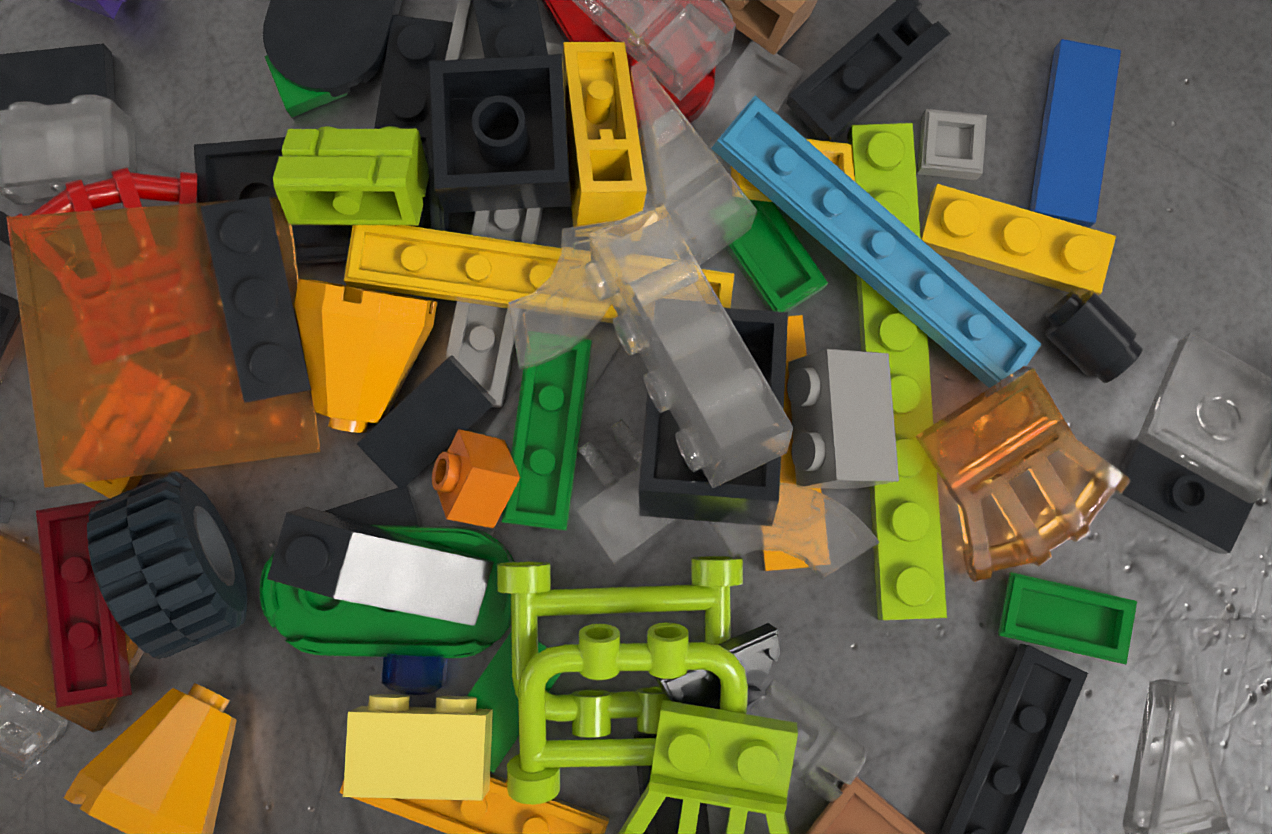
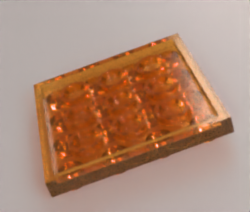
M278 197L269 198L301 341L295 310L298 270L292 225L288 224ZM230 201L7 217L44 488L321 452L311 390L244 403L200 207Z

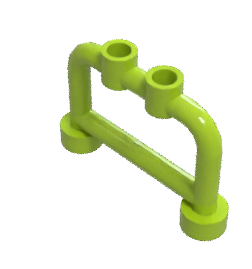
M739 556L692 557V585L551 589L550 563L522 561L497 564L498 592L511 593L512 680L516 696L518 697V687L523 669L531 658L538 654V617L705 610V643L718 645L731 639L730 586L743 584V558ZM660 686L643 687L636 691L624 692L580 690L564 695L550 694L545 691L546 720L572 721V734L574 736L592 738L611 734V719L636 718L638 732L657 734L662 700H671L663 693Z
M658 623L651 626L647 631V643H620L619 629L609 624H591L581 628L579 631V644H564L546 648L533 656L521 673L518 687L520 754L511 758L507 763L508 795L519 803L531 805L542 804L554 799L560 792V768L652 766L656 738L546 740L545 688L546 683L552 676L563 672H580L582 676L588 679L606 680L615 677L620 671H648L651 675L658 678L673 679L685 675L688 670H707L716 674L720 679V710L747 714L748 683L744 667L732 652L720 645L688 642V629L676 623Z

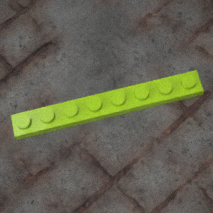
M913 123L851 125L848 132V144H852L855 182L921 239ZM856 274L861 351L889 353L899 475L898 482L869 487L878 620L947 618L928 336Z

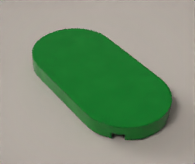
M372 525L495 561L475 626L334 599L269 580L267 577L275 551L266 562L260 580V601L265 617L272 628L276 627L279 633L287 638L286 642L302 652L323 656L463 658L484 651L499 640L511 626V593L498 592L497 564L515 561L498 540L474 528L460 526Z

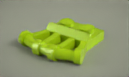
M662 700L650 782L618 834H643L665 797L683 799L678 834L696 833L700 803L729 807L725 834H744L748 811L766 815L770 834H790L785 811L798 737L797 722Z

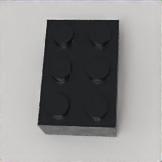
M655 304L638 488L640 516L772 527L779 503L788 312Z

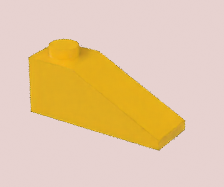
M563 42L562 54L566 92L571 210L575 239L637 238L647 188L625 42Z

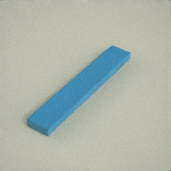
M756 95L711 147L715 153L994 393L999 395L1009 392L1042 344Z

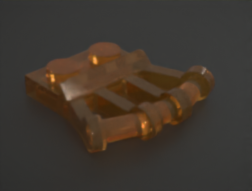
M1028 366L1021 367L916 435L920 445L945 483L946 490L958 504L965 544L963 547V558L967 573L973 582L991 579L993 571L1030 563L1037 567L1052 559L1051 551L1069 539L1073 542H1078L1089 535V525L1113 493L1122 494L1131 482L1126 475L1075 438L1035 369ZM1058 450L1088 471L1092 476L1075 501L1071 498L1047 458ZM1027 470L1030 471L1053 509L1054 518L1039 528H1036L1009 484L1010 481ZM990 494L992 495L1016 534L1015 541L988 546L981 504L982 499Z

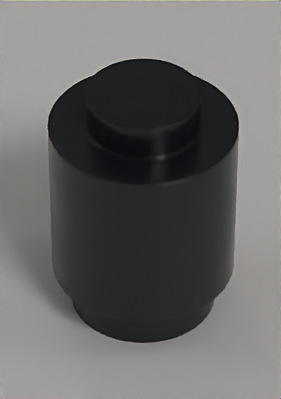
M1093 290L1088 291L1082 296H1079L1075 291L1069 292L1045 316L1051 322L1045 335L1086 376L1096 375L1103 383H1108L1121 375L1137 360L1143 351V348L1134 340L1136 332Z

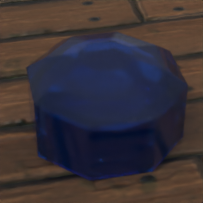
M387 653V656L383 657L381 684L389 690L405 695H425L436 692L446 685L448 659L444 658V655L413 656Z

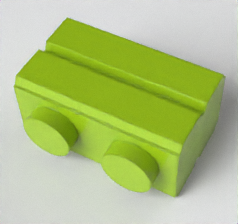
M324 126L318 129L287 130L282 147L283 156H279L273 175V182L288 224L419 225L423 208L422 197H425L429 180V168L419 130L401 129L393 126L381 129H337Z

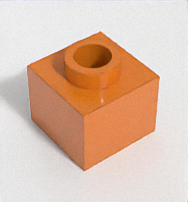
M458 429L448 451L442 452L436 459L432 472V486L438 493L446 519L494 528L521 477L505 440Z

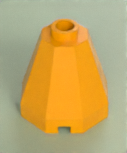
M298 278L295 310L314 411L330 417L328 427L348 432L366 433L369 422L379 423L387 416L433 328L437 301L338 283Z
M196 683L192 685L188 694L172 688L79 771L63 798L70 803L80 804L79 809L86 814L126 834H213L237 721L235 718L223 713L230 700Z

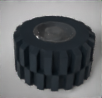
M180 472L169 473L98 503L94 508H91L88 514L87 539L90 561L97 584L117 623L142 651L149 653L156 659L167 658L237 628L245 622L247 587L237 550L226 525L213 503L188 477H185Z

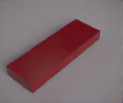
M105 500L36 510L56 708L132 695L125 632L117 623L102 596L92 569L88 549V514L91 508Z

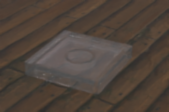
M1189 333L1177 344L1136 440L1248 503L1263 498L1272 475V377L1198 336Z

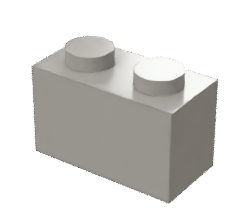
M824 349L789 361L787 393L791 401L793 429L791 452L795 465L796 487L859 489L898 482L889 353Z

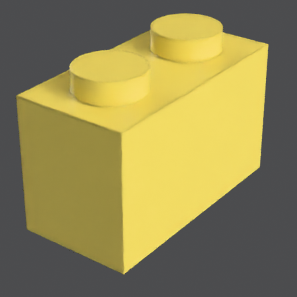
M376 694L369 695L368 706H360L348 712L343 797L482 801L490 790L493 709H476V697L439 696L436 697V708L409 707L410 696Z

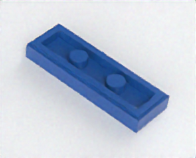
M1061 39L1054 48L1029 211L1088 228L1096 223L1121 50Z

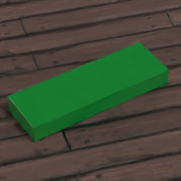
M528 331L511 451L512 459L521 478L503 510L502 523L567 531L592 350L591 339Z

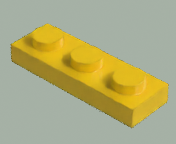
M937 184L931 191L920 230L921 240L937 254L1065 292L1075 291L1079 296L1091 290L1098 296L1102 293L1116 239L1115 235L941 184Z

